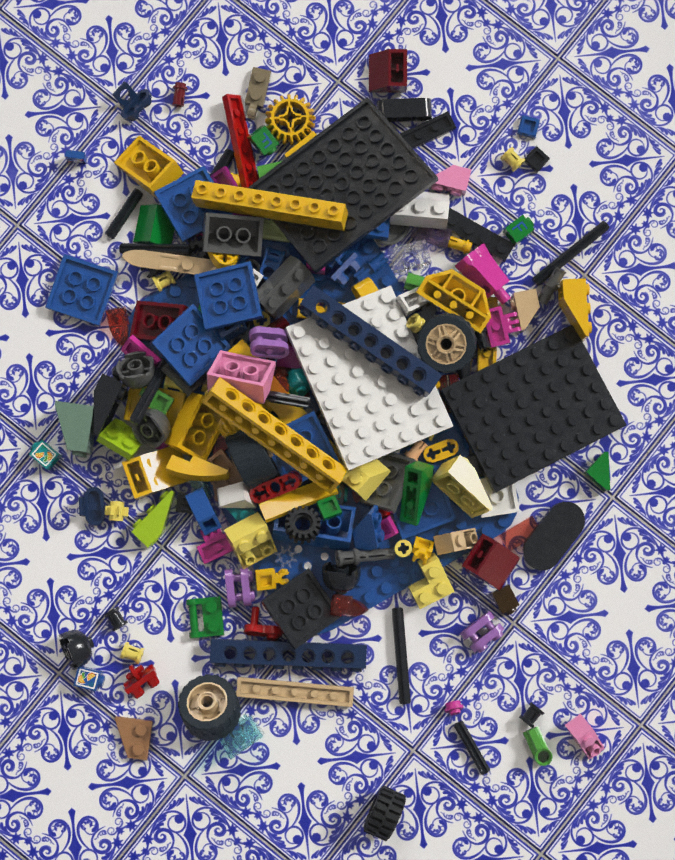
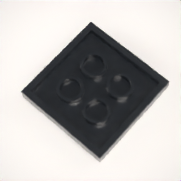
M309 568L261 601L294 650L342 617Z

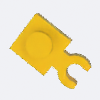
M416 536L411 552L414 553L412 561L415 562L416 559H421L423 561L422 564L426 565L428 558L431 557L434 541Z
M274 568L255 570L257 591L276 589V583L281 585L287 584L289 579H282V576L289 575L288 569H281L277 573H275Z

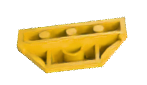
M453 269L427 275L416 293L449 314L454 313L464 317L471 324V327L479 333L483 331L491 318L485 289Z

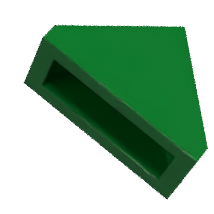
M608 452L601 453L584 472L603 491L610 490Z

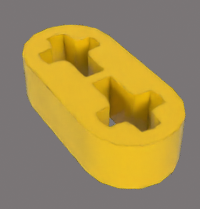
M446 439L425 448L423 458L428 463H435L452 457L458 452V443L454 439ZM447 443L455 446L453 453H450L449 450L442 452V449L447 447ZM429 449H432L433 452L440 451L433 460L426 455L429 453Z

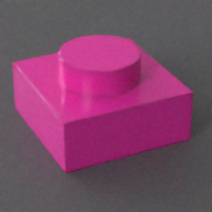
M390 515L382 519L381 528L384 530V540L399 533Z

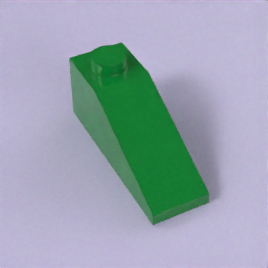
M415 461L405 466L400 512L401 522L415 526L419 524L432 485L434 465Z

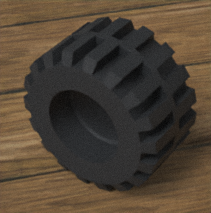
M383 785L370 807L364 823V832L387 841L393 834L405 806L406 795Z

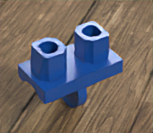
M350 251L345 256L341 254L328 264L332 270L326 277L343 286L349 280L348 276L344 273L346 268L348 267L355 273L361 267L360 262L356 259L358 257L357 254Z

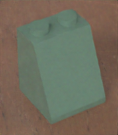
M55 401V408L67 450L71 451L72 455L76 457L86 458L87 455H92L95 440L94 406Z

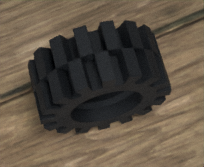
M298 506L297 510L295 507L292 508V512L289 511L285 519L286 535L289 534L290 540L294 538L295 543L298 540L301 541V544H304V541H307V544L311 543V539L314 541L316 535H319L321 519L320 517L318 518L319 514L317 512L314 513L313 508L308 510V506H305V509H302V506ZM299 519H305L309 521L310 528L305 531L298 530L295 523Z

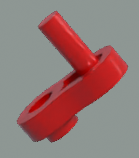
M252 607L251 622L244 625V634L267 637L266 639L271 641H277L278 638L282 637L283 633L278 626L259 625L260 608Z

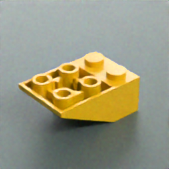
M586 278L562 279L557 286L558 305L570 325H573L580 339L584 341L589 336V333H592V323L588 322V314L591 313V305L587 303V295L590 293L589 284H586Z
M167 447L132 458L130 461L122 462L134 499L139 500L191 481L170 475L166 470L172 454L184 459L182 453L172 447Z

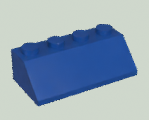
M316 503L308 506V510L313 508L314 513L317 512L319 514L318 518L320 517L321 525L314 541L311 539V543L308 544L307 541H304V544L349 551L356 507L339 505L342 514L323 521ZM287 515L275 519L272 539L295 543L294 538L290 540L289 534L286 535L285 519ZM299 519L296 521L295 526L298 530L305 531L310 528V523L305 519Z

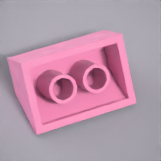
M220 350L207 373L208 391L220 377L252 401L264 404L271 389L276 361Z

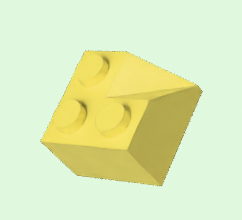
M376 459L346 471L341 482L367 501L391 471ZM341 460L340 464L345 467L343 461Z

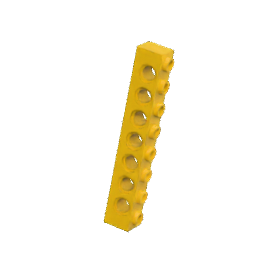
M200 180L195 181L191 196L196 207L342 231L345 229L348 217L346 204Z
M219 377L202 401L206 406L331 494L341 483L347 471L346 467Z

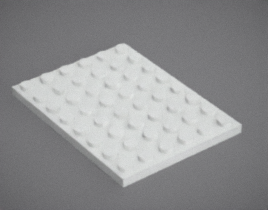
M391 286L343 304L348 310L421 360L417 350L418 345L411 329L406 327L407 320ZM311 317L285 328L347 471L453 427L436 386L427 397L418 396L413 392V388L399 383L397 377L393 374L385 373L381 370L380 365L366 360L365 355L361 352L353 351L347 342L336 339L328 329L320 328L316 324L317 321ZM332 317L334 324H341V320L338 317ZM354 328L348 329L350 335H357ZM364 340L366 346L373 347L371 340ZM381 350V356L389 358L388 352ZM398 361L397 367L404 370V363ZM416 372L413 373V378L421 381V376Z

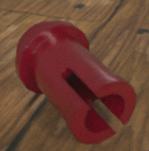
M175 82L172 106L184 107L185 91L188 88L185 83Z

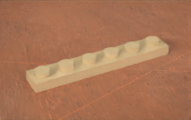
M238 677L236 695L237 697L352 707L354 687Z

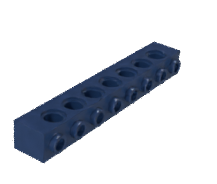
M314 285L298 306L303 316L306 318L311 317L317 321L316 324L320 328L328 329L336 339L347 342L353 351H359L364 354L366 360L380 365L382 371L387 374H393L397 377L399 383L413 388V392L420 397H427L442 376V374ZM316 306H322L325 309V313L317 312ZM332 317H338L341 320V324H334ZM354 328L357 335H350L348 329ZM364 340H371L373 347L366 346ZM381 350L387 351L389 358H383L380 353ZM398 361L404 363V370L397 367ZM413 373H418L421 376V381L415 380Z
M211 639L210 663H214L215 667H226V663L234 664V667L245 668V664H253V668H265V665H273L272 669H284V666H292L293 670H304V666L311 667V670L323 671V667H331V671H342V668H350V672H362V669H366L367 645L305 642L294 650L288 641ZM227 648L235 650L236 655L234 658L229 659L226 657L225 651ZM250 648L255 651L253 659L245 657L244 652L246 649ZM267 649L273 650L275 654L274 659H265L264 651ZM291 650L294 653L293 660L286 661L283 658L284 651ZM305 651H311L314 658L312 661L306 662L303 660L302 654ZM324 652L332 653L333 659L331 662H324L322 660ZM345 652H349L352 655V661L349 663H344L341 660V656Z

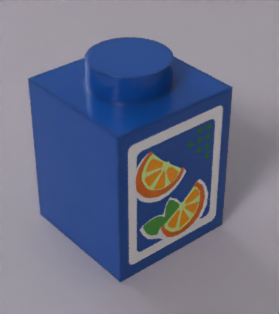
M82 666L77 669L73 686L98 691L99 687L102 688L104 685L105 676H102L104 671Z

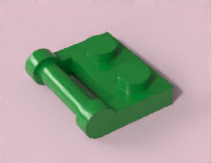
M221 596L186 600V605L189 606L191 628L189 638L225 635ZM197 604H202L204 631L198 630Z

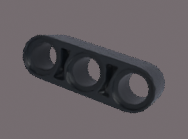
M430 98L382 99L377 101L378 110L389 122L427 121L432 119Z

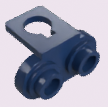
M123 82L113 93V97L123 106L121 116L126 121L137 120L141 110L148 107L152 102V94L149 90L143 89L136 94L127 82ZM124 89L128 90V96L130 97L128 100L120 98V93Z
M97 487L87 489L84 497H79V515L85 517L86 521L94 526L102 524L105 520L104 493Z

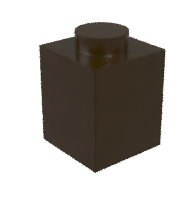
M509 584L503 586L500 591L495 590L490 593L500 614L506 613L508 616L517 611L516 607L519 606V603Z

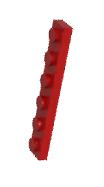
M226 94L222 96L239 179L241 187L248 188L259 178L251 141L248 139L249 132L241 95Z

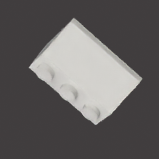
M424 191L390 217V224L447 229L449 194Z

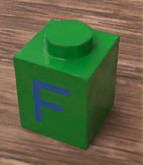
M265 125L260 126L248 136V139L261 155L265 156L267 154L269 156L277 150L276 146L279 143Z
M522 215L508 225L503 233L511 243L515 244V247L535 230L533 228L534 223L529 217L526 218Z

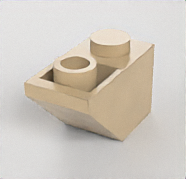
M536 289L513 293L512 299L509 300L511 310L517 312L518 315L513 320L519 319V324L514 325L521 328L519 333L524 332L540 308Z
M475 528L433 536L437 555L471 549L478 541Z

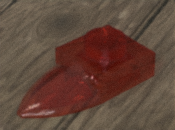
M126 306L107 309L106 316L111 334L121 346H124L128 338V326L130 325Z
M275 366L274 377L289 393V380L286 378L289 374L282 366L280 368Z
M332 595L331 615L356 617L369 610L362 602L353 599V596Z

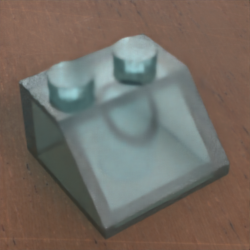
M244 714L239 718V723L232 733L219 739L231 760L262 738L265 733L252 714L248 717Z

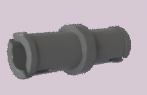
M555 267L548 281L544 282L545 286L538 296L540 302L547 305L554 291L558 290L557 286L566 274L565 271Z

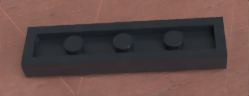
M449 208L447 230L465 240H470L469 242L477 247L484 243L491 255L504 262L506 261L515 244Z

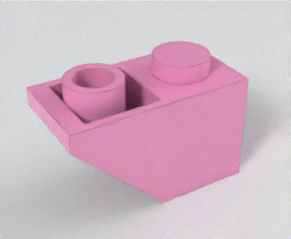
M452 165L436 174L438 181L430 187L438 192L443 190L449 191L453 196H465L472 169Z
M581 714L565 724L567 730L589 760L599 755L605 749L593 728Z

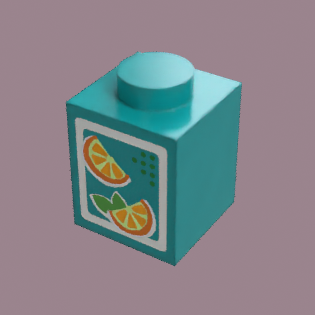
M43 440L40 442L36 441L30 448L31 452L29 455L47 470H51L62 457Z

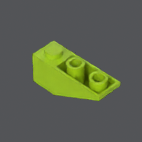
M173 490L170 492L165 491L159 498L161 501L156 506L153 504L146 511L148 515L143 520L141 518L138 519L132 526L134 529L131 532L147 548H151L164 534L175 496Z

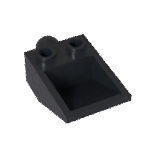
M116 365L112 369L113 378L102 373L94 389V434L96 436H99L112 422L121 401L125 402L129 393L127 391L128 387L120 382Z

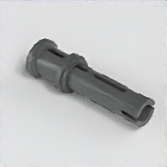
M393 547L359 551L356 548H353L351 551H335L337 567L347 564L357 566L360 562L395 559Z

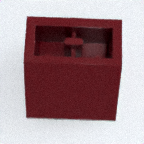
M386 49L370 54L369 93H406L407 49Z
M482 533L462 567L471 575L500 591L520 560V557Z

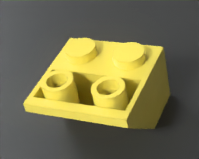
M258 512L224 529L228 542L243 569L277 552L268 526Z

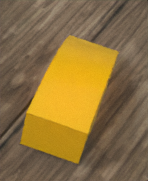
M172 454L166 466L168 474L192 481L227 480L230 477L228 470L194 455L189 462Z

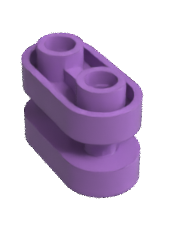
M255 326L249 331L250 351L253 356L282 359L288 356V338L284 329Z
M248 567L245 569L240 568V574H233V569H226L225 582L228 607H237V601H243L244 606H252V602L256 601L255 591L251 590L250 582H253L252 570L249 571ZM241 581L242 593L236 594L234 582Z
M490 610L460 633L464 640L468 638L472 640L473 643L469 647L473 652L478 651V653H481L488 647V642L492 639L495 642L504 635L502 633L504 630L502 625L498 623L494 626L491 622L495 616ZM485 626L488 631L478 637L476 632Z

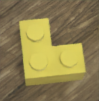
M435 553L431 554L426 565L422 564L423 561L421 559L417 561L425 578L409 585L408 588L419 609L455 592Z

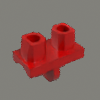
M153 664L145 669L142 665L137 668L130 665L129 669L131 672L125 675L128 681L123 683L127 694L131 693L132 696L138 699L145 693L141 685L147 682L151 688H154L160 682Z

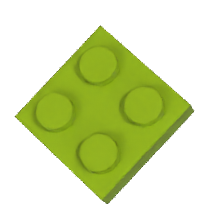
M117 418L99 434L96 440L129 461L143 446L135 438L132 427Z

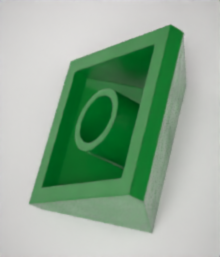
M161 205L140 206L134 243L172 244L175 230Z

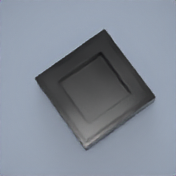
M537 146L524 158L525 163L536 173L550 160Z

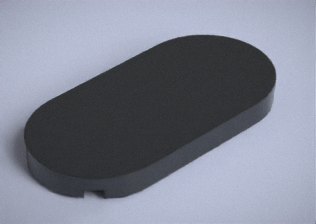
M559 502L548 510L523 544L524 560L530 567L537 570H548L559 562L584 528L585 516L582 509L572 502Z

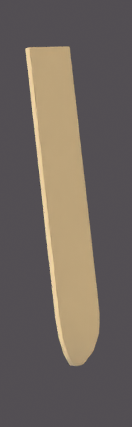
M130 250L122 255L126 262L141 268L192 275L217 269L211 259L146 250Z

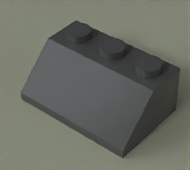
M204 213L203 251L261 257L264 218Z
M290 255L257 290L263 310L274 321L283 316L315 282L312 273L299 259Z

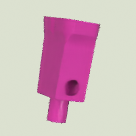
M484 243L455 265L457 270L467 279L485 289L487 299L494 294L502 305L511 299L503 288L510 280L490 255Z

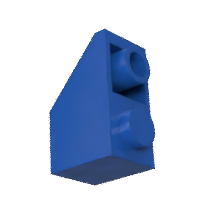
M203 487L185 495L204 535L222 527Z
M374 505L352 531L356 549H378L384 541L385 534L381 528L382 516L378 511V505Z

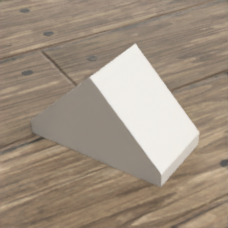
M418 287L396 297L405 318L428 302L430 303L429 300L416 293Z
M243 481L217 489L219 508L256 509L257 505L250 499L249 492L251 489Z

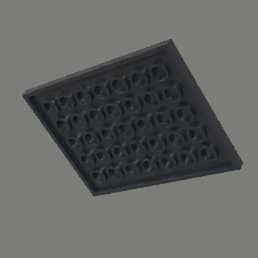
M367 97L248 188L346 204L348 217L344 231L271 219L312 270L318 273L436 183L438 177Z
M573 325L440 390L493 493L518 482L627 425Z

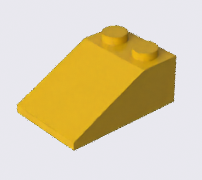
M138 136L114 162L116 166L153 197H155L154 191L179 179L184 173L173 158L141 136Z

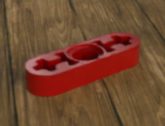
M290 471L251 489L249 492L250 499L255 503H262L293 491L302 484V476L297 471ZM290 478L296 479L295 483L291 482L285 485V482ZM272 482H276L280 485L279 492H275L272 490ZM265 489H266V491H267L266 493H264V494L261 495V496H260V495H258V496L256 495V492H257V491H258V492H261V491H263V490H265Z

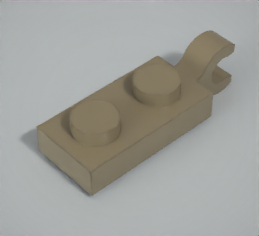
M256 67L252 69L245 98V105H249L248 119L255 120L257 108L263 109L272 74L270 70Z

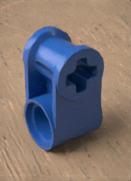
M268 245L260 268V274L263 275L266 270L275 272L283 264L287 251H279ZM263 275V278L261 280L265 282L268 279V277H265Z

